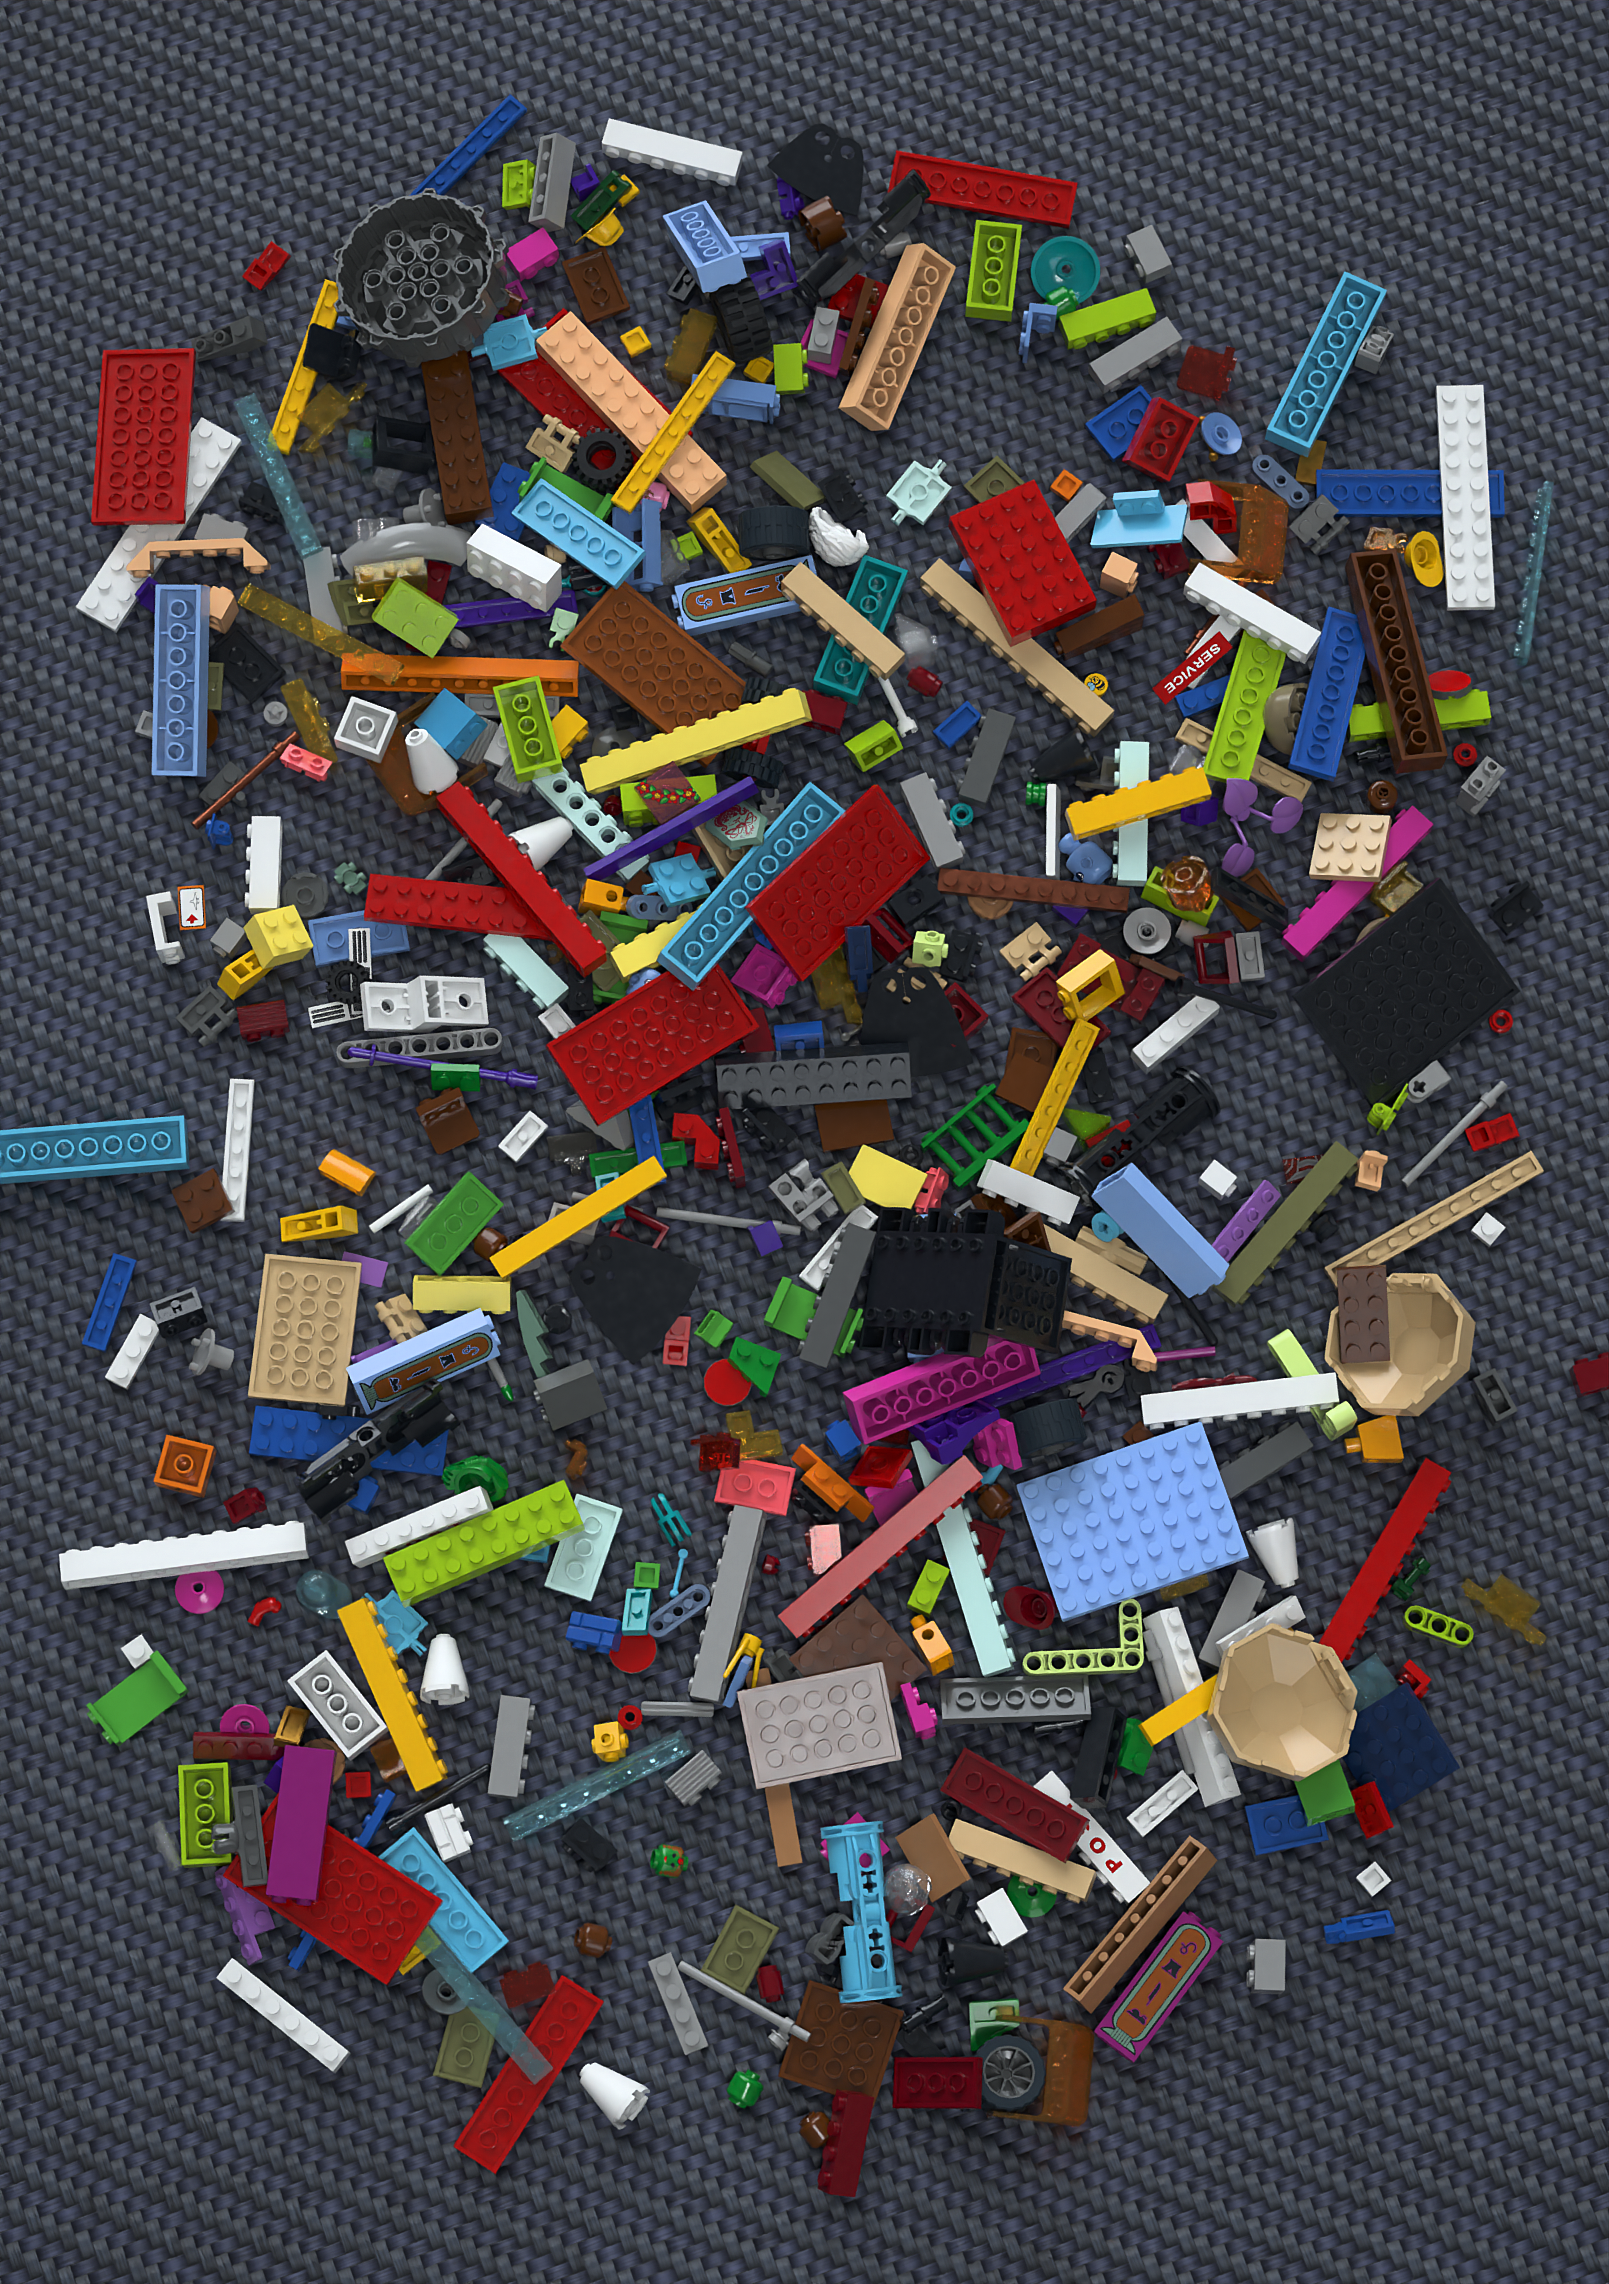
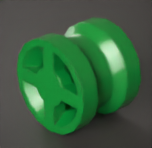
M1027 781L1025 805H1031L1032 803H1037L1039 806L1045 805L1046 783L1041 782L1038 785Z

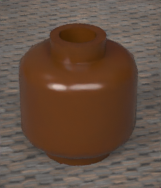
M1380 780L1374 782L1367 791V806L1377 814L1390 812L1397 802V789L1389 781Z
M491 1227L483 1229L473 1239L474 1253L492 1263L489 1259L491 1256L509 1246L507 1237Z
M986 1484L978 1491L980 1496L977 1499V1506L989 1519L997 1518L1001 1520L1013 1509V1498L1001 1484H993L991 1486Z
M585 1923L582 1927L577 1928L574 1946L577 1947V1951L581 1955L600 1958L605 1951L609 1952L612 1945V1937L609 1936L608 1929L605 1926Z
M811 2111L800 2121L799 2134L813 2149L820 2146L824 2148L829 2139L827 2126L831 2120L821 2111L816 2113Z

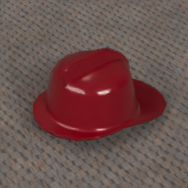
M1025 1586L1010 1588L1003 1599L1005 1612L1012 1621L1038 1630L1048 1628L1052 1624L1055 1614L1059 1612L1052 1595L1045 1591Z

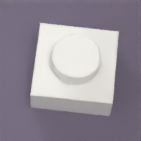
M1486 1212L1471 1230V1233L1490 1247L1505 1227Z
M142 1635L121 1648L135 1670L151 1660L150 1655L154 1653Z
M1376 1862L1356 1877V1880L1371 1897L1391 1881Z

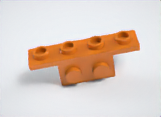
M801 1444L791 1458L806 1472L801 1480L836 1512L849 1501L845 1508L861 1522H865L874 1510V1506L814 1454L812 1450Z

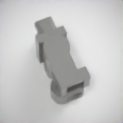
M1486 756L1461 786V792L1456 804L1475 817L1487 803L1488 797L1500 785L1499 779L1506 770Z
M806 1159L802 1160L789 1170L787 1174H783L768 1186L770 1194L779 1201L798 1226L803 1225L811 1233L821 1226L820 1221L815 1216L817 1212L822 1210L826 1217L830 1219L839 1211L836 1203L833 1201L834 1195L820 1178L814 1179L812 1177L809 1163ZM797 1177L801 1180V1184L804 1185L803 1191L797 1188L791 1180L792 1178Z

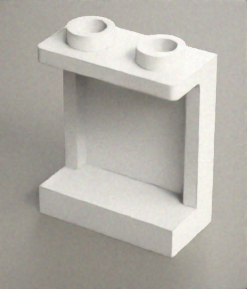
M169 891L146 896L159 958L162 963H179L180 959L185 958L184 951L179 941L168 943L163 916L177 914L172 895Z

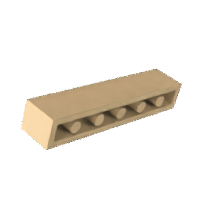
M802 562L781 581L782 594L789 601L794 600L799 604V609L806 616L809 617L811 615L816 619L817 625L823 631H829L833 634L834 640L841 647L846 646L852 651L851 655L858 662L861 663L863 661L867 664L869 671L875 677H881L886 681L905 661V653Z
M1044 1224L1051 1252L1072 1258L1070 1270L1072 1283L1081 1288H1084V1286L1093 1290L1092 1294L1102 1300H1105V1298L1114 1302L1113 1305L1123 1312L1128 1310L1134 1313V1317L1144 1324L1148 1322L1154 1323L1167 1301L1168 1294Z
M955 1819L948 1838L960 1860H963L965 1856L973 1859V1864L986 1869L987 1865L997 1868L996 1873L1005 1877H1010V1874L1020 1877L1019 1881L1026 1885L1033 1886L1036 1883L1042 1885V1890L1050 1894L1056 1895L1057 1891L1066 1894L1065 1899L1079 1904L1080 1900L1087 1902L1097 1876L1095 1870L1068 1860L1065 1864L1044 1851L959 1819Z

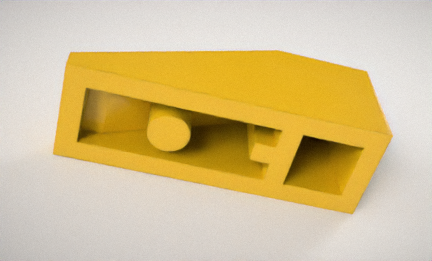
M703 507L686 521L702 544L729 574L746 570L752 565L749 559L739 554V545L712 508Z
M252 949L224 968L217 985L232 1000H235L251 989L274 967L262 969Z
M344 1206L280 1218L282 1242L339 1238L358 1234L357 1210Z

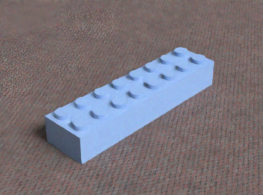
M155 585L152 775L206 777L210 587Z

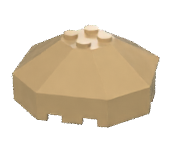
M1392 1273L1387 1277L1390 1361L1341 1363L1338 1306L1331 1311L1324 1359L1336 1371L1339 1379L1357 1399L1356 1401L1363 1409L1374 1415L1419 1416L1469 1371L1476 1322L1438 1274Z
M1271 1623L1229 1646L1223 1652L1207 1720L1231 1762L1299 1782L1348 1753L1350 1745L1348 1743L1357 1717V1712L1353 1708L1358 1691L1332 1647L1312 1642L1314 1637L1310 1634L1297 1630L1291 1631L1281 1628V1625Z

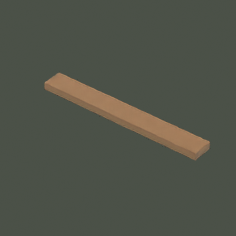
M769 1668L759 1669L756 1687L772 1684ZM753 1670L749 1671L746 1677L747 1689L751 1688ZM789 1783L765 1787L778 1868L802 1864Z

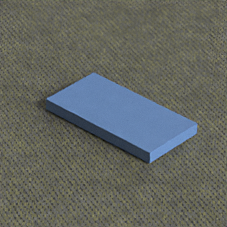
M365 910L308 920L316 968L339 964L341 961H350L348 929L370 928L371 958L410 951L406 925L364 921Z

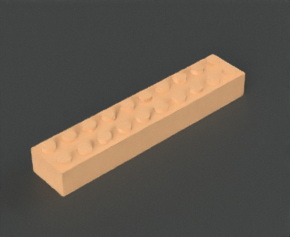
M570 311L536 340L537 351L613 432L617 431L621 437L625 438L631 451L640 459L670 415ZM688 434L657 476L691 514L727 485L726 474Z

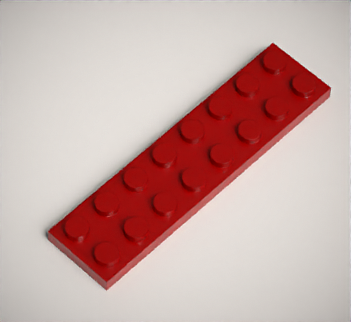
M896 150L888 193L914 169L931 193V196L925 199L924 203L1069 229L1077 182Z
M370 874L364 921L552 941L507 888Z
M561 1975L453 2147L496 2174L604 2004V2001Z

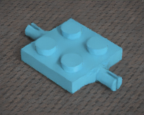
M526 314L493 323L483 334V345L471 349L472 357L486 354L491 361L493 371L537 359L536 339L547 331V327L533 330L528 323Z
M692 853L650 863L648 870L653 878V883L642 885V892H644V895L657 892L663 898L667 908L707 898L711 894V890L705 879L715 877L716 870H714V867L701 870Z
M394 1590L378 1602L368 1592L364 1594L366 1598H369V1601L375 1603L378 1609L376 1617L380 1624H384L388 1632L387 1642L389 1646L394 1647L397 1655L399 1656L404 1650L411 1647L421 1657L423 1653L417 1647L424 1653L427 1651V1648L417 1639L419 1634L429 1625L428 1622L411 1606L404 1608L398 1594Z

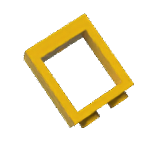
M1101 949L1056 981L1059 990L1057 995L1064 1006L1063 1013L1069 1020H1074L1075 1022L1077 1018L1087 1022L1125 994L1115 960ZM1100 976L1102 986L1079 1002L1076 993Z

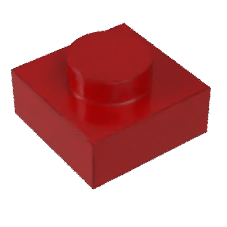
M371 1772L345 1773L347 1799L372 1798Z

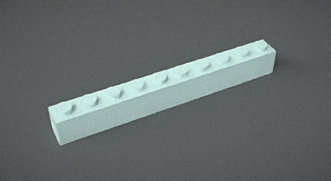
M919 1440L911 1442L924 1487H927L953 1463L942 1465L931 1458L930 1453ZM963 1502L955 1509H952L950 1506L943 1512L945 1517L936 1526L984 1677H991L1014 1669L1012 1662H1016L1012 1647L1008 1648L1005 1639L1009 1638L1005 1624L1001 1625L998 1615H1001L998 1601H993L991 1592L994 1591V1587L990 1577L986 1578L983 1570L987 1568L983 1554H978L976 1546L980 1545L976 1531H971L969 1522H972L969 1508L964 1509Z

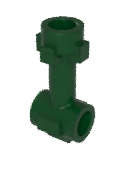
M1422 1557L1413 1561L1411 1565L1414 1568L1404 1580L1399 1577L1390 1588L1394 1591L1393 1594L1397 1598H1402L1406 1601L1414 1592V1589L1411 1587L1421 1574L1426 1576L1429 1573L1431 1564Z

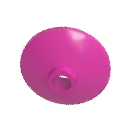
M217 1571L180 1575L176 1581L175 1595L179 1604L188 1612L204 1614L212 1611L220 1604L224 1595V1583ZM202 1584L203 1590L195 1592V1585Z
M239 1704L229 1708L222 1716L220 1722V1732L269 1733L270 1729L266 1715L259 1708L248 1704ZM247 1721L250 1725L245 1726L241 1722Z

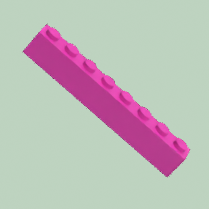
M1413 805L1408 811L1404 808L1396 816L1395 820L1397 822L1390 828L1381 881L1432 830L1434 824ZM1333 880L1330 884L1332 888L1327 893L1322 891L1314 900L1316 904L1311 909L1306 907L1298 916L1300 920L1295 925H1288V928L1282 932L1281 944L1298 960L1303 962L1381 882Z

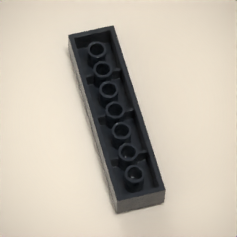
M908 1042L716 1055L719 1109L728 1107L729 1110L912 1097Z

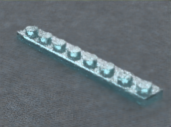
M253 393L233 402L301 559H306L323 551L256 394Z
M1544 481L1542 489L1538 488L1535 502L1539 503V509L1534 511L1532 524H1536V531L1531 532L1529 546H1533V552L1528 554L1526 568H1530L1529 576H1525L1523 590H1527L1526 598H1522L1520 612H1524L1523 620H1519L1517 634H1521L1520 642H1516L1514 648V656H1518L1517 665L1526 666L1530 655L1554 482Z
M681 1730L502 1820L513 1842L690 1754L691 1751Z
M429 1923L415 1945L532 2083L536 2085L554 2068Z

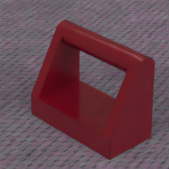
M885 908L871 914L862 923V925H870L872 946L890 964L913 947L914 938ZM882 918L885 921V923L904 941V944L901 945L900 942L881 924V922L878 919Z
M1231 931L1194 936L1193 941L1199 983H1238L1239 974L1235 942ZM1203 943H1222L1225 964L1224 973L1207 975Z
M627 1205L625 1207L626 1218L617 1220L609 1236L636 1242L619 1233L629 1216L660 1232L652 1246L659 1250L670 1226Z
M900 1891L885 1918L886 1922L889 1921L891 1929L905 1901L923 1910L905 1943L891 1936V1944L911 1954L932 1917L935 1908Z

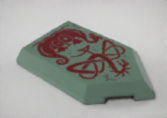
M744 800L708 820L705 829L731 850L742 849V846L752 844L754 847L762 846L765 839L763 836L764 829L767 827L768 819Z

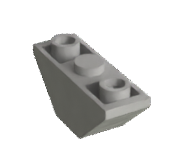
M1372 326L1358 351L1354 366L1376 374L1394 334L1390 333L1385 327Z
M580 1100L567 1108L566 1112L576 1121L592 1129L595 1134L611 1142L614 1147L625 1151L635 1144L632 1124L627 1109L597 1127Z

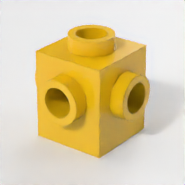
M616 1721L594 1725L595 1739H592L593 1752L605 1762H616L619 1758L626 1757V1748H629V1740L620 1723Z

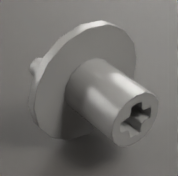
M431 488L423 489L420 493L419 504L404 508L403 517L405 523L429 522L431 526L440 527L448 525L447 521H445V511L441 502L443 499L442 493H436Z
M208 1328L199 1339H192L191 1345L196 1346L189 1369L192 1370L194 1375H201L207 1365L223 1370L230 1368L234 1358V1350L216 1345L213 1329Z

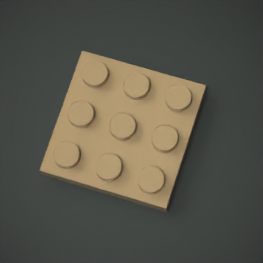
M1321 813L1309 871L1310 879L1381 882L1392 823L1391 817L1383 815Z

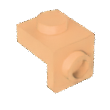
M1365 1151L1357 1163L1358 1170L1356 1171L1355 1186L1378 1192L1381 1188L1383 1166L1387 1163L1388 1156L1382 1155L1377 1151Z

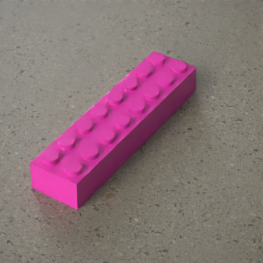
M988 1337L986 1352L980 1358L953 1357L942 1352L842 1393L852 1429L857 1438L866 1445L1040 1375L1041 1372L1033 1348Z

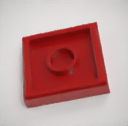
M868 1446L848 1478L850 1484L893 1489L913 1457L911 1449Z

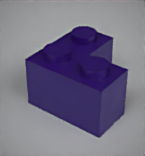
M778 239L758 247L766 269L753 273L750 277L760 300L799 286L796 283L798 279L785 241Z

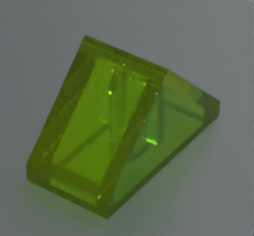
M1064 1108L1062 1119L1074 1136H1077L1078 1142L1082 1145L1086 1140L1107 1129L1110 1125L1111 1116Z

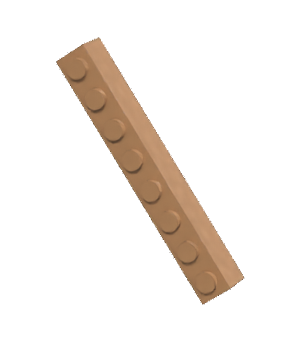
M1191 1836L1185 1840L1065 1985L1063 1990L1074 2002L1090 2014L1096 2009L1218 1861L1209 1849Z

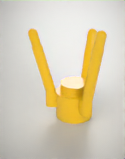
M748 1633L744 1634L735 1652V1656L723 1674V1678L728 1677L741 1656L747 1655L751 1658L756 1656L751 1688L756 1687L760 1661L764 1649L760 1648L762 1641L758 1637Z

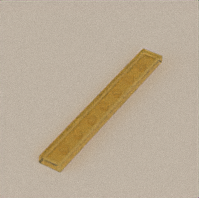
M248 583L237 602L239 606L394 686L405 665L250 583Z

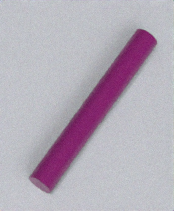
M1215 1346L1155 1352L1154 1355L1157 1358V1362L1215 1356L1216 1353Z

